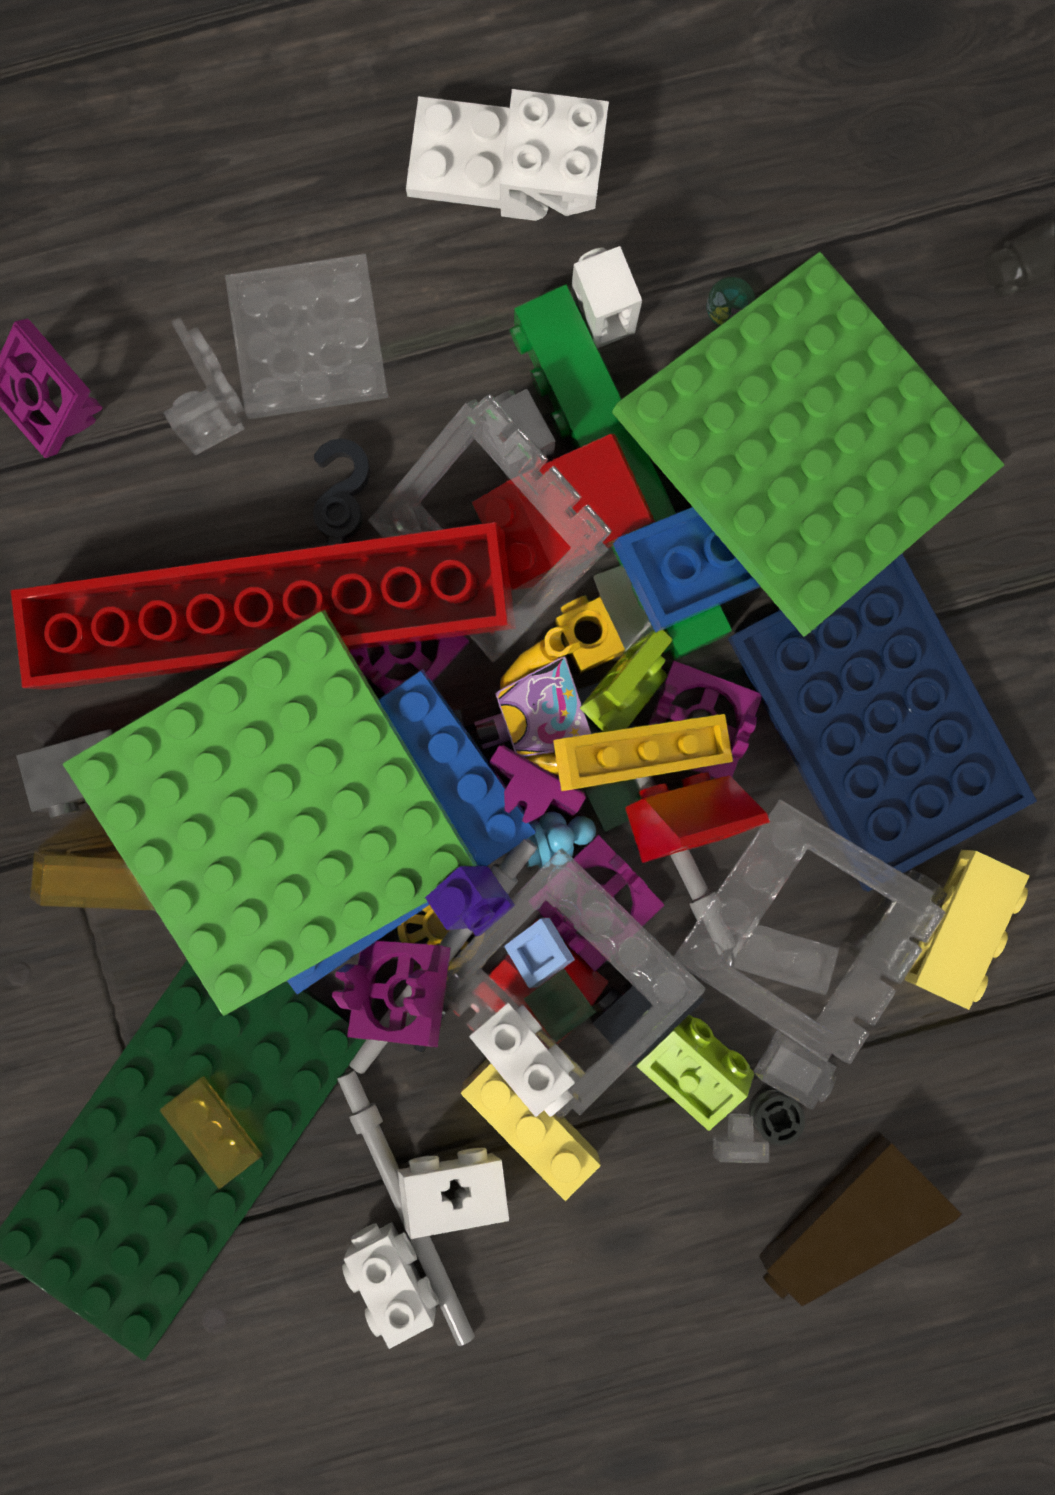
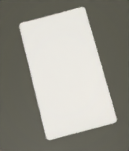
M619 566L594 575L593 578L602 602L626 651L633 643L650 633L652 625L645 610L641 609L631 587L632 583L625 568Z

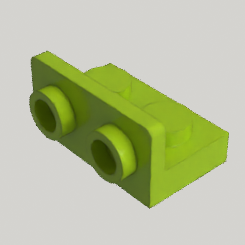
M653 630L633 643L585 700L580 709L603 732L627 729L667 678L666 672L661 668L665 662L661 654L673 639L664 630L656 633Z
M688 1015L637 1063V1067L708 1131L748 1097L754 1077V1072L741 1054L729 1050L714 1037L712 1030L704 1021L693 1018L691 1015Z

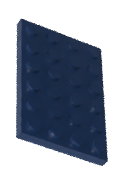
M903 554L898 556L804 637L780 610L728 638L754 689L760 694L761 702L863 891L868 892L1037 802Z

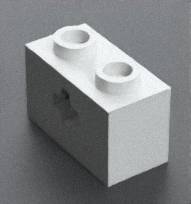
M620 246L608 251L605 248H596L580 257L579 262L574 264L571 295L596 347L599 348L635 334L642 299Z
M471 1148L459 1151L457 1153L458 1159L439 1162L438 1156H425L410 1160L409 1168L398 1169L404 1228L410 1238L414 1239L509 1221L502 1160L493 1153L487 1154L486 1148ZM454 1179L463 1188L455 1190V1199L449 1200L441 1192L450 1189V1181Z

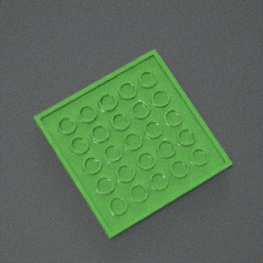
M818 252L619 401L612 411L615 417L803 637L815 629L1004 466V463L821 252Z
M325 610L63 763L68 774L223 1016L427 902L425 897L458 867L478 866Z

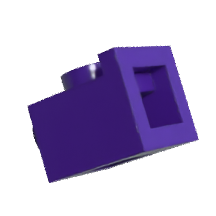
M460 866L425 897L446 930L468 928L469 931H473L475 936H481L515 906L488 866Z

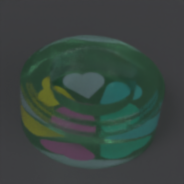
M727 277L716 282L710 290L706 303L710 319L716 325L721 326L755 300L752 287L746 281L737 277Z

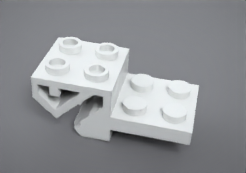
M512 89L510 108L418 96L406 183L407 197L500 208L502 217L533 221L543 218L547 214L548 207L565 216L595 209L609 101Z

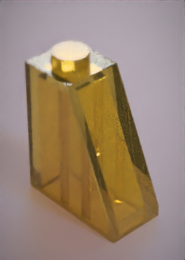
M34 850L30 898L40 906L155 910L121 856Z

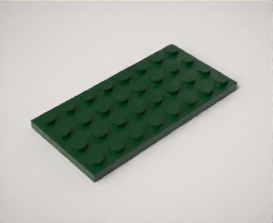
M186 960L1 1225L0 1260L138 1358L145 1361L366 1039L347 1037L350 1019L307 989L296 994L287 981L223 1016L192 966Z

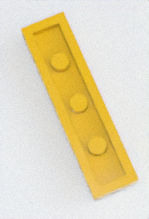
M725 714L553 740L561 791L733 762Z

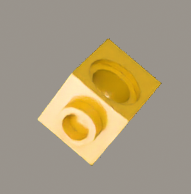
M582 596L560 608L563 615L556 617V627L565 624L571 626L561 634L565 646L567 647L576 642L580 643V648L576 652L570 653L579 675L623 654L625 648L600 597L589 602L586 596ZM582 621H592L599 627L601 638L593 644H584L576 638L574 634L575 626Z

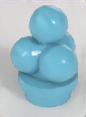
M547 812L541 816L539 821H532L536 828V833L528 839L538 848L527 861L526 866L538 865L540 868L550 866L551 862L557 865L565 864L573 856L574 843L585 845L593 840L596 835L594 822L585 816H577L567 825L564 817L557 812Z

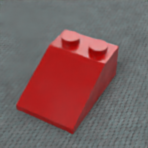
M609 434L521 474L472 502L482 524L496 522L504 530L512 590L538 587L613 546V543L619 537L656 522L615 434Z

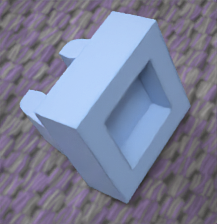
M550 918L539 919L504 946L529 988L540 986L575 960Z

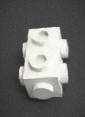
M507 1003L469 1037L535 1117L542 1111H545L551 1117L573 1098L568 1089L575 1082L568 1073L575 1066L556 1044L547 1050L535 1035L542 1029L541 1025L524 1005H521L515 1011Z
M391 1222L380 1229L377 1224H372L351 1237L352 1244L349 1245L345 1254V1264L342 1265V1270L350 1289L353 1292L360 1291L367 1305L365 1317L373 1334L376 1337L382 1335L390 1349L432 1327L436 1314L435 1306L439 1304V1299L434 1293L428 1277L426 1276L421 1279L413 1264L417 1260L416 1253L406 1233L399 1235Z

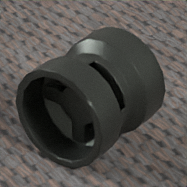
M777 1087L763 1088L750 1101V1120L761 1136L771 1144L780 1146L791 1144L804 1131L806 1121L804 1111L798 1102L783 1089Z

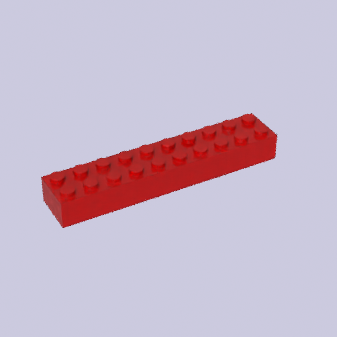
M496 522L11 590L22 688L51 690L227 667L323 610L326 611L348 650L516 629L504 530Z

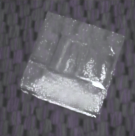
M729 1113L728 1137H713V1157L719 1162L769 1163V1142L762 1138H754L753 1116Z

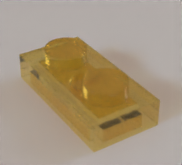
M204 1076L160 1109L161 1113L218 1189L235 1178L262 1155Z

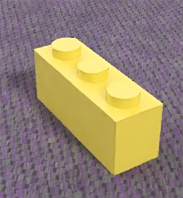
M961 850L903 980L969 1010L973 1001H979L986 990L988 976L985 974L992 958H997L1005 948L1008 940V932L1005 930L1012 914L1018 913L1026 901L1028 889L1025 885L1029 875L978 851Z
M488 1059L463 1082L462 1096L565 1201L601 1166L598 1152L559 1112L549 1117L545 1111H542L535 1117Z

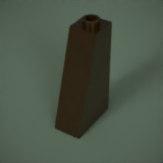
M879 1132L759 1255L767 1271L762 1277L783 1300L790 1294L801 1306H804L952 1224L962 1213Z

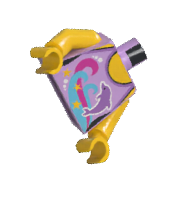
M565 624L550 629L545 639L520 654L502 676L500 681L501 690L495 693L501 713L474 722L483 749L511 740L514 752L551 774L559 775L553 740L591 734L585 714L580 709L581 702L566 658L558 659V657L576 652L580 648L579 642L567 647L561 642L562 632L569 629L570 625Z

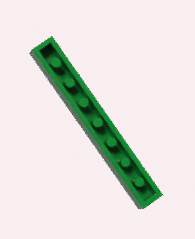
M563 285L514 308L515 326L510 328L512 339L520 355L527 352L535 367L530 370L532 381L540 397L549 396L555 409L554 412L550 413V417L560 439L568 437L573 449L576 450L609 434H615L655 521L658 522L675 515L676 512L648 454L612 413L616 404L621 401L620 395L567 285ZM612 546V549L619 564L621 565V567H624L614 546ZM631 584V587H632V591H633V593H634V596H635V598H636V600H637L639 606L641 607V609L644 610V608H643V606H642V604H641V602H640V600H639V598H638V596H637V593H636V591H635L633 585ZM718 605L663 629L673 639L663 653L670 651L673 659L676 660L727 636L732 629L721 606Z

